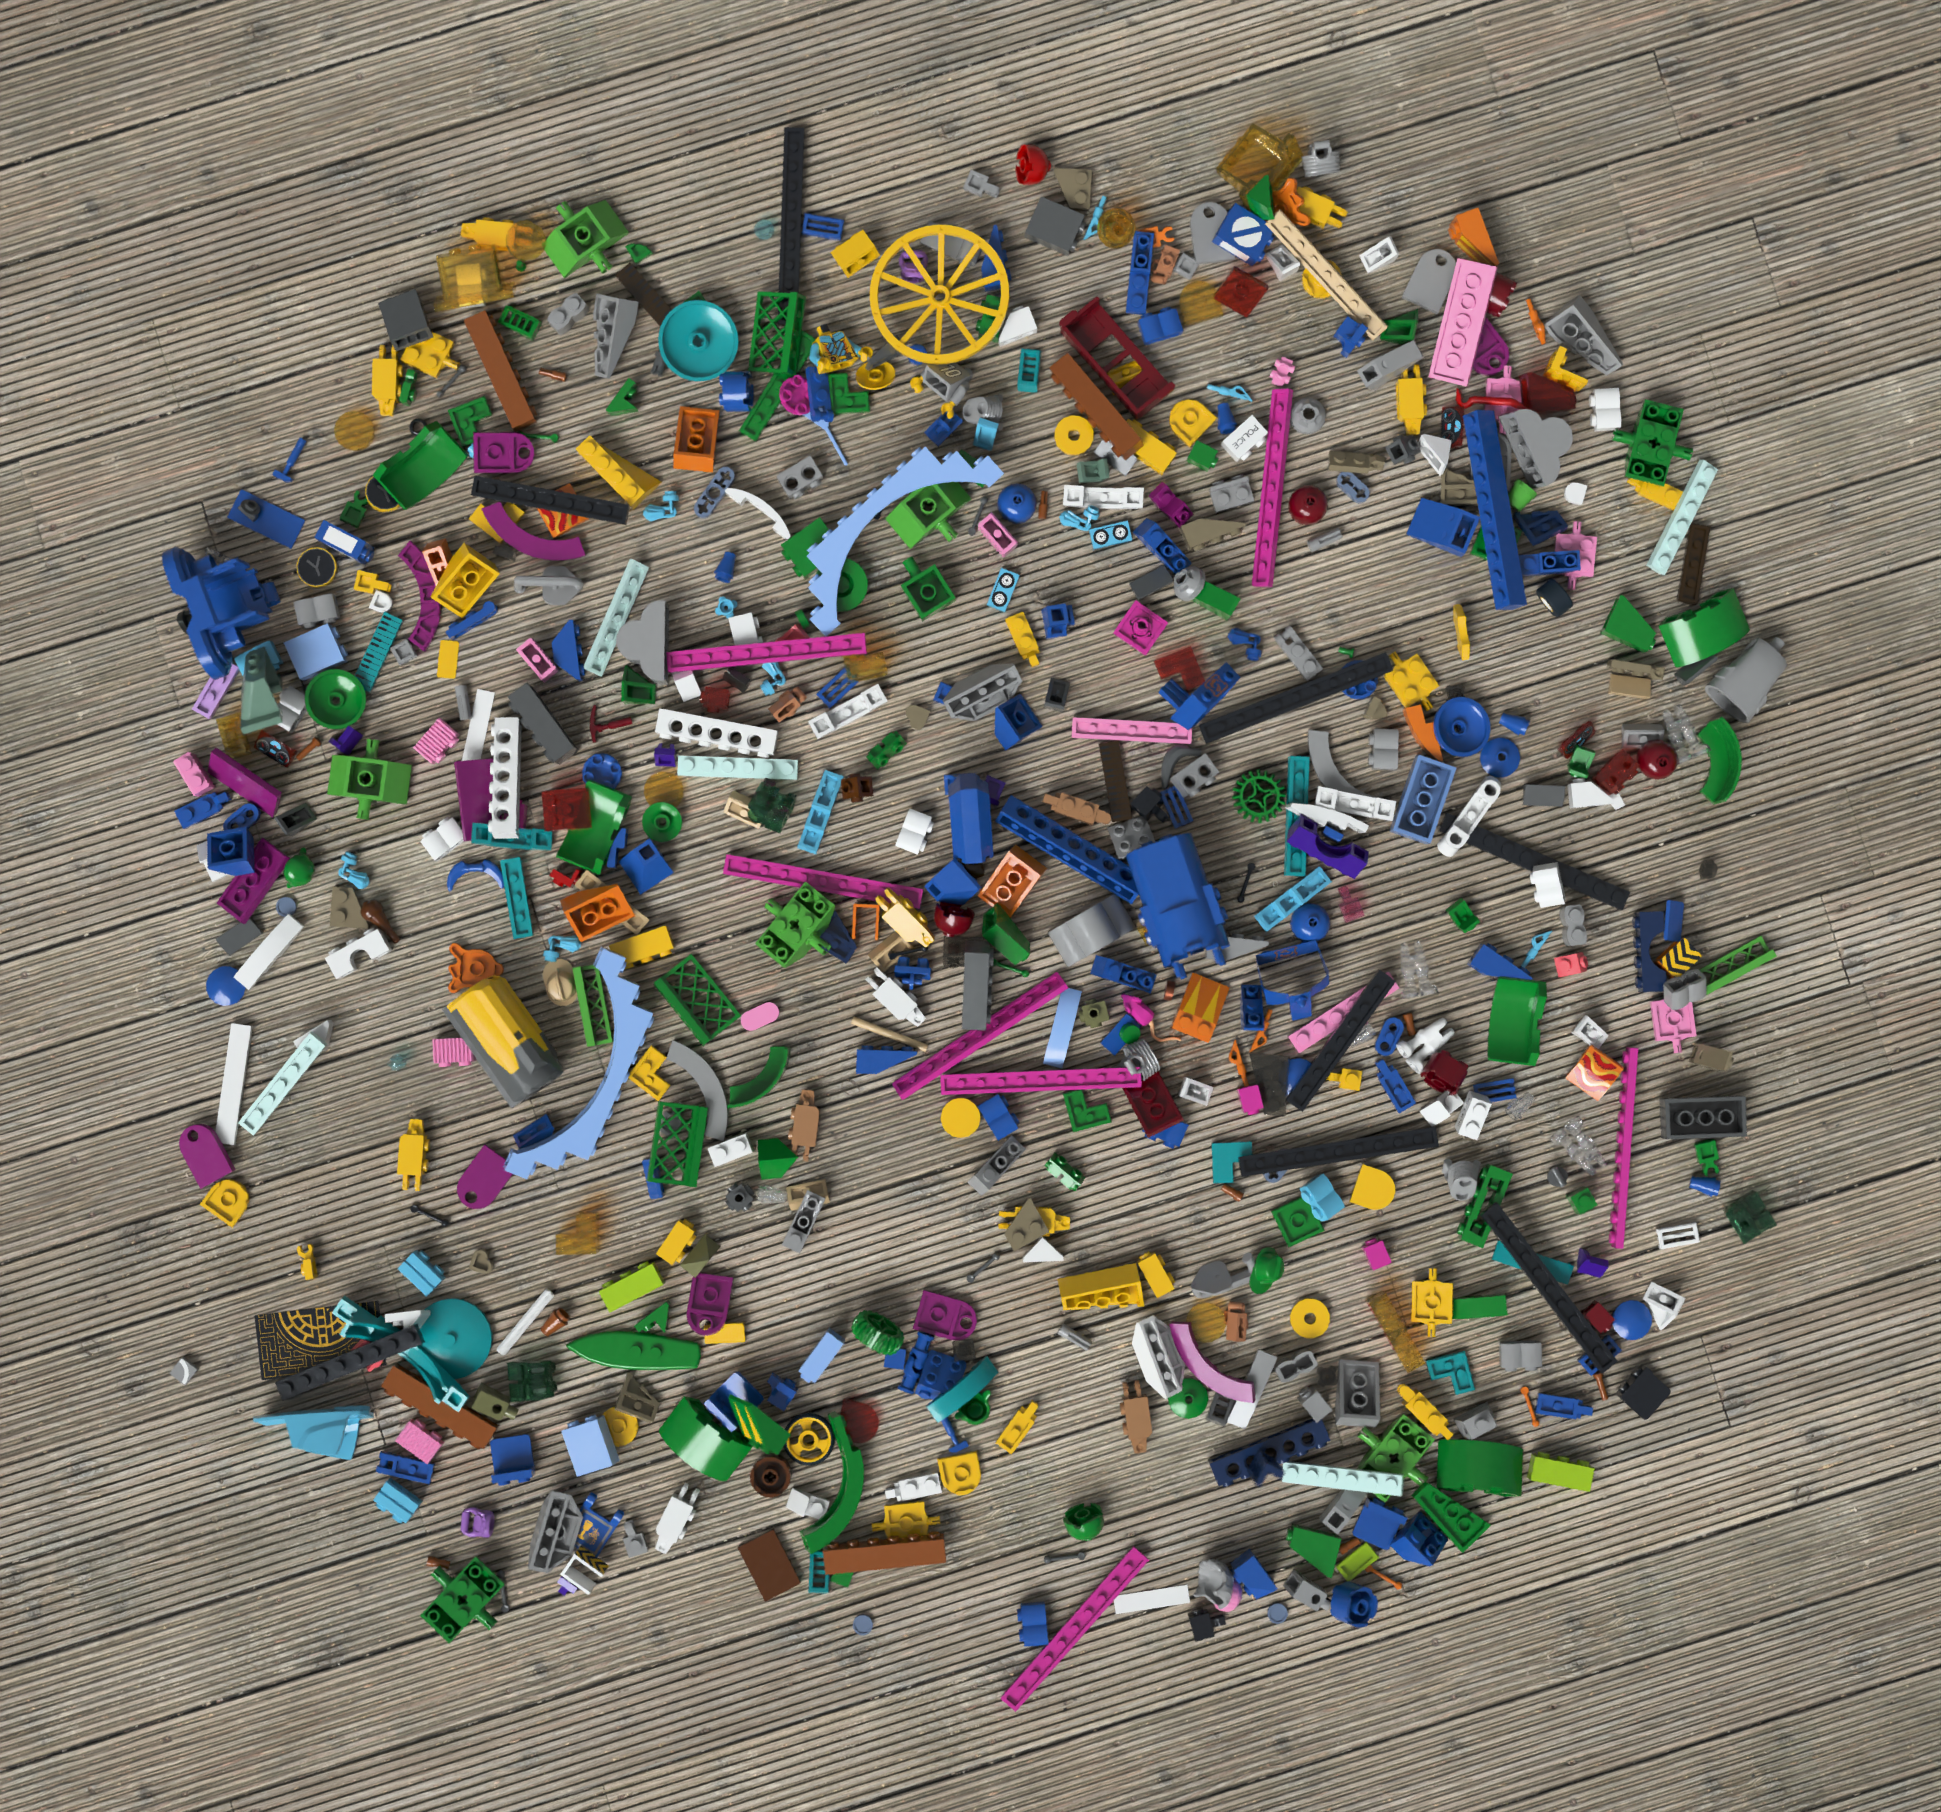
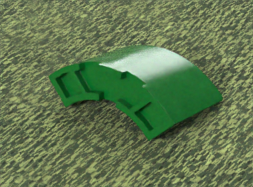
M438 421L424 426L420 433L409 443L411 447L406 452L402 453L399 451L391 458L382 462L373 474L375 479L404 510L416 505L439 488L468 458V454Z
M1734 588L1715 592L1710 598L1700 603L1701 608L1693 612L1689 609L1666 617L1660 623L1659 629L1675 667L1689 665L1719 653L1742 639L1750 631Z
M1721 716L1710 720L1696 735L1704 744L1708 757H1710L1708 776L1699 792L1713 805L1726 802L1737 786L1742 767L1741 749L1737 736L1729 723Z
M588 780L575 817L556 857L600 875L608 861L611 846L620 832V825L623 819L626 818L632 796L593 780Z
M1498 977L1489 1020L1487 1058L1489 1061L1536 1066L1540 1054L1538 1021L1542 1019L1547 999L1546 982Z
M770 1047L767 1064L756 1078L743 1085L730 1086V1104L727 1105V1108L748 1105L768 1094L778 1084L787 1069L791 1047Z
M684 1396L659 1429V1434L671 1450L688 1465L711 1478L725 1482L746 1457L752 1446L748 1444L749 1440L741 1432L736 1430L731 1432L723 1425L719 1426L713 1421L715 1417L707 1411L699 1399Z
M1439 1440L1437 1488L1445 1491L1473 1492L1474 1488V1490H1483L1486 1494L1502 1497H1522L1523 1449L1513 1445L1487 1441Z

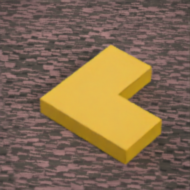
M506 503L503 506L505 512L515 524L525 514L515 504ZM480 504L469 520L502 544L504 540L491 527L482 511V508L485 506Z
M651 1045L631 1070L628 1078L659 1101L671 1086L656 1074V1071L666 1060L667 1056Z

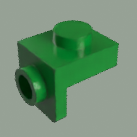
M1576 745L1567 765L1570 775L1579 779L1581 777L1587 779L1589 775L1588 770L1596 754L1595 751Z
M1462 898L1446 909L1456 927L1464 933L1473 930L1480 923L1479 918L1473 914Z

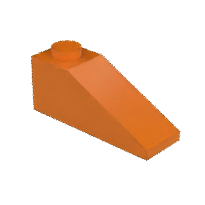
M446 538L427 543L422 551L435 585L439 582L452 558Z

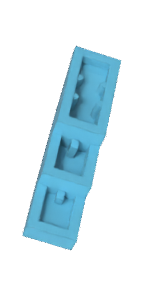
M827 770L824 771L797 848L817 854L841 786V779L844 776Z
M1319 866L1254 917L1265 932H1267L1332 881Z

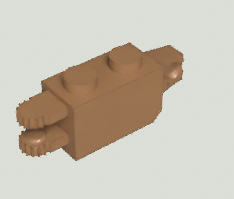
M1056 792L1055 797L1044 794L1042 802L1052 805L1050 810L1055 811L1054 813L1089 825H1093L1094 822L1106 825L1110 823L1112 818L1110 813L1108 814V812L1106 813V811L1098 809V804L1062 792L1061 794Z
M802 1089L799 1103L796 1104V1108L792 1107L791 1119L794 1120L793 1128H789L788 1139L792 1140V1152L795 1155H798V1145L805 1146L803 1159L805 1162H808L810 1147H816L820 1109L815 1106L814 1091Z
M1135 1380L1134 1383L1136 1395L1129 1396L1127 1382H1122L1124 1397H1122L1123 1403L1119 1404L1121 1415H1125L1126 1420L1125 1423H1122L1123 1433L1128 1435V1439L1131 1440L1134 1453L1147 1452V1437H1150L1152 1434L1148 1397L1146 1394H1141L1139 1380Z

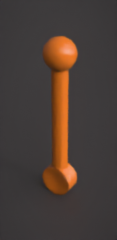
M1523 1386L1520 1388V1392L1525 1396L1533 1420L1532 1425L1537 1427L1540 1422L1536 1419L1528 1396L1529 1389Z
M1372 1565L1365 1569L1366 1572H1372L1393 1584L1396 1589L1402 1588L1401 1582H1396L1373 1569Z

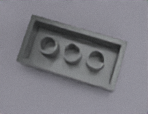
M525 683L507 696L510 700L509 706L515 713L522 716L520 719L521 723L529 731L532 730L534 733L531 735L537 745L545 748L543 753L549 761L560 765L579 751L533 686Z
M965 940L962 1029L986 1030V1024H990L992 986L988 985H992L993 967L989 966H993V948H990L988 941Z
M1746 1096L1659 1098L1662 1139L1747 1137Z

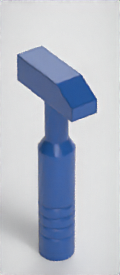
M299 438L283 472L274 470L272 475L284 482H292L294 479L287 476L290 468L294 466L307 441Z
M948 1417L941 1421L948 1436L951 1437L954 1446L949 1448L950 1452L956 1453L969 1446L966 1440L958 1442L955 1430Z

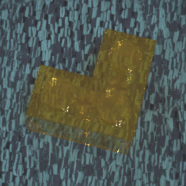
M883 652L865 656L863 654L841 656L848 684L887 676V666Z
M241 712L216 719L225 752L232 759L252 754L247 734L266 729L263 728L243 734L241 730Z
M599 1212L576 1213V1232L556 1234V1255L597 1254L599 1252Z

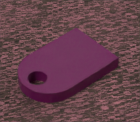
M1485 317L1473 369L1481 375L1491 376L1499 373L1506 366L1509 360V349ZM1490 359H1498L1500 366L1498 368L1491 367Z
M473 432L474 473H518L531 465L534 459V448L531 441L524 434L519 432ZM522 447H527L530 451L529 455L525 458L518 455V451Z
M195 1124L182 1132L179 1140L180 1151L200 1189L236 1170L213 1128L206 1124ZM193 1130L198 1133L197 1141L191 1136Z
M486 1144L481 1148L457 1184V1194L460 1201L472 1209H481L489 1206L513 1175L503 1168L506 1159ZM469 1191H473L477 1195V1200L473 1203L469 1202L466 1198Z
M699 1273L696 1278H692L687 1307V1321L694 1332L703 1336H710L723 1329L728 1317L733 1277ZM703 1320L711 1322L708 1330L700 1328V1323Z
M923 1290L913 1329L959 1341L966 1339L973 1333L977 1317L969 1303ZM965 1317L972 1320V1325L969 1328H963L960 1324L961 1320Z

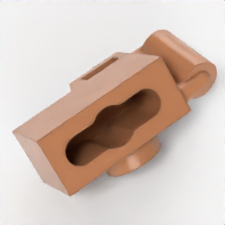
M1165 245L1164 249L1160 252L1162 254L1160 259H1154L1151 265L1150 272L1153 273L1151 282L1166 284L1167 279H1170L1180 252L1179 249ZM1154 263L1158 264L1156 270L1153 269Z
M797 686L791 691H785L779 696V700L768 709L776 720L781 722L786 717L793 716L797 711L796 709L801 706L800 703L806 700L807 696Z
M1230 1301L1228 1311H1224L1223 1323L1227 1325L1226 1340L1246 1341L1248 1321L1247 1313H1245V1304Z

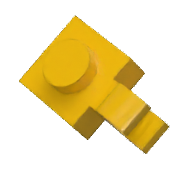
M358 570L353 589L374 595L376 589L390 593L392 585L387 582L378 581L379 575Z
M1341 1068V1074L1331 1072L1326 1080L1339 1082V1088L1360 1091L1362 1071Z
M308 1244L307 1253L302 1250V1245L297 1246V1253L304 1258L303 1264H301V1273L303 1276L305 1275V1280L318 1277L316 1260L313 1256V1244Z

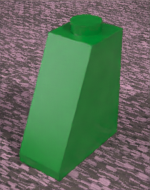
M1205 581L1203 589L1192 601L1228 621L1241 598Z
M1620 595L1616 597L1600 633L1641 653L1652 650L1656 639H1654L1656 632L1625 596Z
M997 903L983 914L982 936L1014 965H1017L1020 961H1025L1030 955V942L1004 909Z
M1292 1524L1291 1529H1287L1285 1538L1288 1541L1289 1547L1324 1575L1332 1578L1341 1543L1340 1536Z

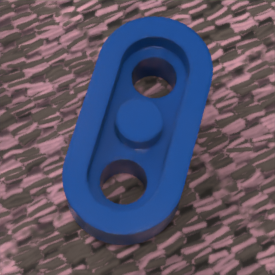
M253 804L243 805L225 820L223 829L230 830L235 823L238 824V828L247 826L249 829L260 818L259 808ZM250 810H252L254 813L253 817L251 818L248 817V812Z
M1391 1017L1384 1021L1374 1045L1378 1054L1388 1056L1394 1052L1404 1030V1025L1400 1019ZM1392 1023L1396 1026V1029L1394 1031H1391L1389 1029V1026ZM1383 1042L1388 1044L1386 1049L1381 1048Z

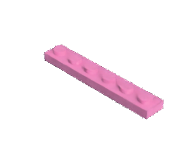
M1073 717L1072 738L1191 744L1192 728L1187 730L1178 723Z
M1389 971L1385 973L1393 979ZM1396 982L1385 997L1399 989ZM1366 986L1287 1036L1296 1051L1301 1053L1335 1031Z

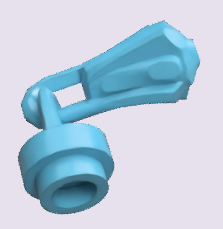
M676 491L664 492L663 501L669 502V506L649 504L643 510L644 517L650 522L661 518L674 517L677 514V510L673 507V501H679V495H677ZM665 510H670L671 514H665Z
M1089 505L1083 512L1087 520L1080 518L1071 510L1062 512L1059 518L1063 526H1071L1088 531L1091 529V519L1098 520L1100 514L1097 507ZM1080 522L1085 523V527L1080 526Z
M778 662L762 664V667L774 680L770 684L766 679L760 685L765 696L774 694L773 687L776 685L782 686L786 682ZM779 674L781 679L777 680L776 675Z
M346 851L341 857L344 865L338 871L339 876L353 883L358 889L366 888L370 884L367 873L349 869L350 864L356 865L358 860L356 859L357 855ZM346 872L350 873L349 877L344 874Z
M576 935L566 937L551 936L548 939L550 949L543 953L544 960L550 962L557 961L560 953L555 952V947L575 952L579 950L582 942H580ZM554 939L560 940V944L555 943Z

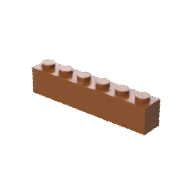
M486 310L464 319L465 325L513 430L517 432L537 423L535 416L538 414L534 405H529L527 398L530 396L525 386L521 388L519 383L521 376L517 368L513 369L511 366V362H513L509 350L505 351L502 344H505L501 333H497L494 326H497L493 315H488Z
M1066 353L1049 367L1052 373L1050 377L1054 383L1062 385L1064 388L1062 391L1069 400L1073 398L1076 402L1074 404L1076 409L1081 414L1085 413L1088 416L1086 419L1092 428L1097 427L1100 430V437L1105 443L1108 441L1113 446L1111 450L1118 458L1122 456L1126 461L1144 446L1142 439L1069 353Z
M398 1363L393 1365L381 1385L385 1389L384 1392L392 1397L396 1395L402 1399L401 1402L408 1407L414 1406L419 1410V1414L426 1418L432 1417L436 1420L435 1423L442 1428H450L455 1436L461 1439L463 1437L468 1439L470 1445L477 1449H485L500 1426L465 1404L459 1412L443 1401L438 1404L434 1401L427 1382Z
M933 1531L927 1533V1535L920 1536L917 1533L907 1535V1537L900 1538L897 1535L887 1537V1539L880 1540L877 1537L867 1539V1541L860 1542L857 1539L847 1541V1543L840 1544L837 1541H833L823 1548L825 1575L946 1563L944 1533Z

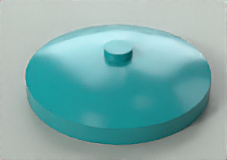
M693 300L676 306L667 314L660 326L658 346L663 361L673 373L690 381H707L723 374L733 363L738 350V333L733 320L721 307L708 301Z
M459 1298L442 1299L425 1308L424 1310H430L431 1315L420 1328L425 1343L419 1346L431 1355L454 1379L466 1377L478 1370L488 1358L493 1342L492 1328L484 1312L475 1304Z

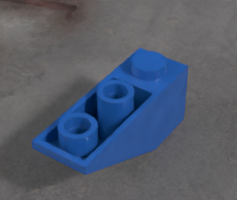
M994 225L989 245L1001 259L1008 281H1012L1010 269L1005 267V262L1008 261L1007 253L1001 247V243L1004 242L1002 230L998 231L997 225ZM986 254L981 267L982 279L997 273L994 264ZM1000 280L984 285L985 292L1001 289Z
M1146 518L1133 531L1137 538L1175 575L1192 564L1156 522Z
M1489 943L1486 945L1480 944L1467 963L1485 976L1533 979L1529 976L1530 971L1522 966L1518 968L1513 965L1514 961L1506 955L1500 956L1496 953L1497 949Z
M1098 955L1095 956L1090 972L1092 975L1147 993H1151L1157 975Z
M861 1045V1049H857L856 1074H878L917 1055V1051H913V1047H901V1050H893V1046H881V1050H873V1046Z

